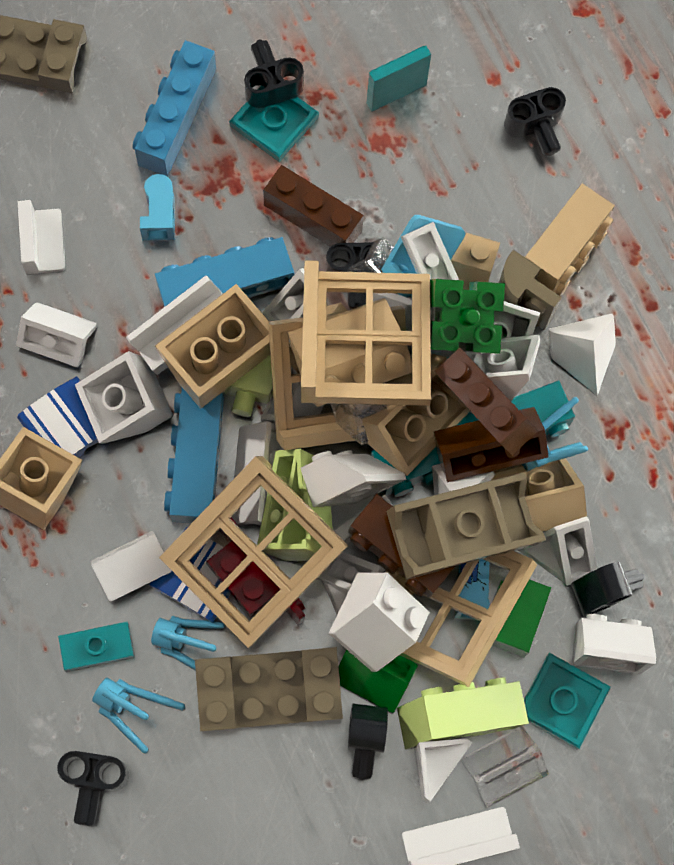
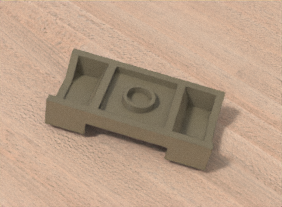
M0 15V79L72 93L74 88V68L80 46L85 44L87 40L84 25L53 19L52 25Z
M525 472L394 505L387 510V516L406 580L489 556L535 546L545 541L544 533L533 524L525 499L527 478Z
M337 647L195 659L200 732L343 719Z

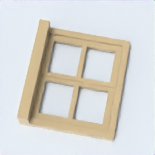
M305 260L301 403L430 406V274L319 271V261ZM327 292L366 293V330L326 329ZM373 293L412 294V331L372 330ZM365 344V383L325 382V345ZM372 345L412 346V384L372 383Z
M402 306L390 307L401 331H406L405 308ZM340 313L327 314L326 319ZM303 317L269 321L276 441L284 450L364 439L351 418L359 409L349 410V404L335 403V412L294 418L292 383L301 382L300 374L291 375L289 336L287 332L302 328Z
M255 456L159 557L247 648H250L348 547L271 469L272 465L263 456ZM262 486L288 514L257 546L230 518ZM295 519L322 547L290 579L263 550ZM221 528L247 554V557L216 588L190 560ZM254 562L280 590L249 621L222 593Z
M515 551L482 558L485 561L509 570L488 609L459 597L479 559L467 562L450 592L438 587L430 597V599L443 605L421 643L416 642L400 655L469 687L537 566L532 558ZM385 571V573L390 574L403 588L413 595V592L405 585L407 581L397 572L391 574ZM451 608L481 621L459 661L430 648Z

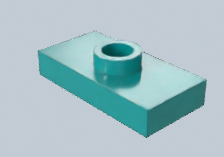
M128 622L58 636L65 672L135 657Z

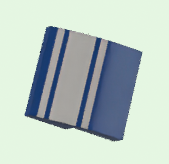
M76 376L35 401L19 413L17 418L26 429L79 458L84 455L86 448L96 444L98 439L75 387V384L80 382V379Z
M209 540L191 558L190 562L217 588L222 582L208 567L206 561L221 550L223 546ZM173 571L149 584L156 591L181 603L186 609L213 623L217 616ZM226 589L222 594L228 599L231 593Z

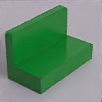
M346 649L338 666L340 686L380 707H388V711L394 713L418 664L399 655L379 671L372 672Z

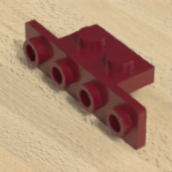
M220 528L219 531L229 543L209 558L206 564L217 578L223 582L247 557V554ZM252 562L233 581L227 590L251 617L264 607L280 588ZM298 598L286 612L298 626L305 620L303 611L306 608Z

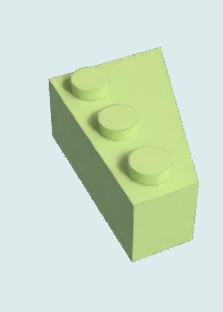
M302 449L275 451L272 470L333 530L331 506H312L300 469L313 462L312 457L314 455ZM268 492L257 546L288 514ZM293 519L263 552L284 561H308L322 546Z
M505 677L485 681V687L475 688L474 682H471L469 687L462 684L453 686L454 691L443 693L442 687L422 690V697L397 707L405 750L415 748L419 742L441 741L467 736L474 737L511 730L529 724L520 681L506 683Z

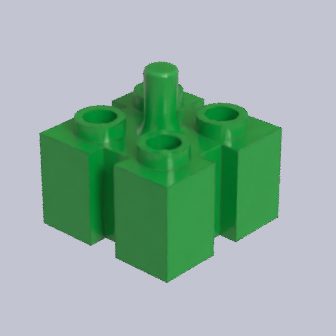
M430 279V307H435V321H430V348L433 350L456 351L459 349V342L465 343V351L500 354L502 326L494 325L495 311L503 312L505 283L470 282L469 290L463 289V280Z

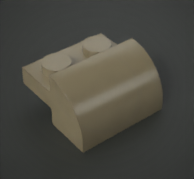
M512 250L506 259L499 283H505L504 301L540 312L536 327L539 326L545 330L551 322L562 297L537 281L541 270L539 266L515 250Z

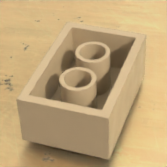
M582 183L525 256V258L541 268L537 281L561 296L569 286L570 279L575 271L577 273L580 272L588 261V255L592 249H597L608 234L606 231L614 221L610 215L615 205Z

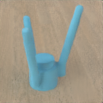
M573 397L543 421L542 424L545 430L576 405L579 399ZM577 442L550 451L547 445L548 458L524 463L522 466L526 471H529L549 462L585 453L588 451V447L583 446L581 442Z
M172 616L170 620L159 618L152 633V645L161 647L162 654L172 656L195 670V660L177 651L175 648L181 649L183 644L214 652L217 647L214 644L186 636L187 630L182 627L223 629L225 627L223 622L216 621L212 623L207 620L182 619Z
M108 677L105 678L97 688L92 702L100 706V714L107 717L141 752L147 753L148 747L114 713L115 711L119 714L123 709H126L143 720L149 718L146 712L129 702L130 695L126 692L179 710H184L185 704L129 685L121 679L114 682Z

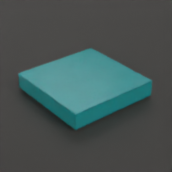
M427 46L415 49L369 72L366 104L371 112L427 86L432 55Z
M260 86L257 90H263L265 87ZM299 97L265 108H255L246 102L229 123L230 127L280 162L319 118V112Z
M549 652L524 698L528 721L578 750L611 686Z

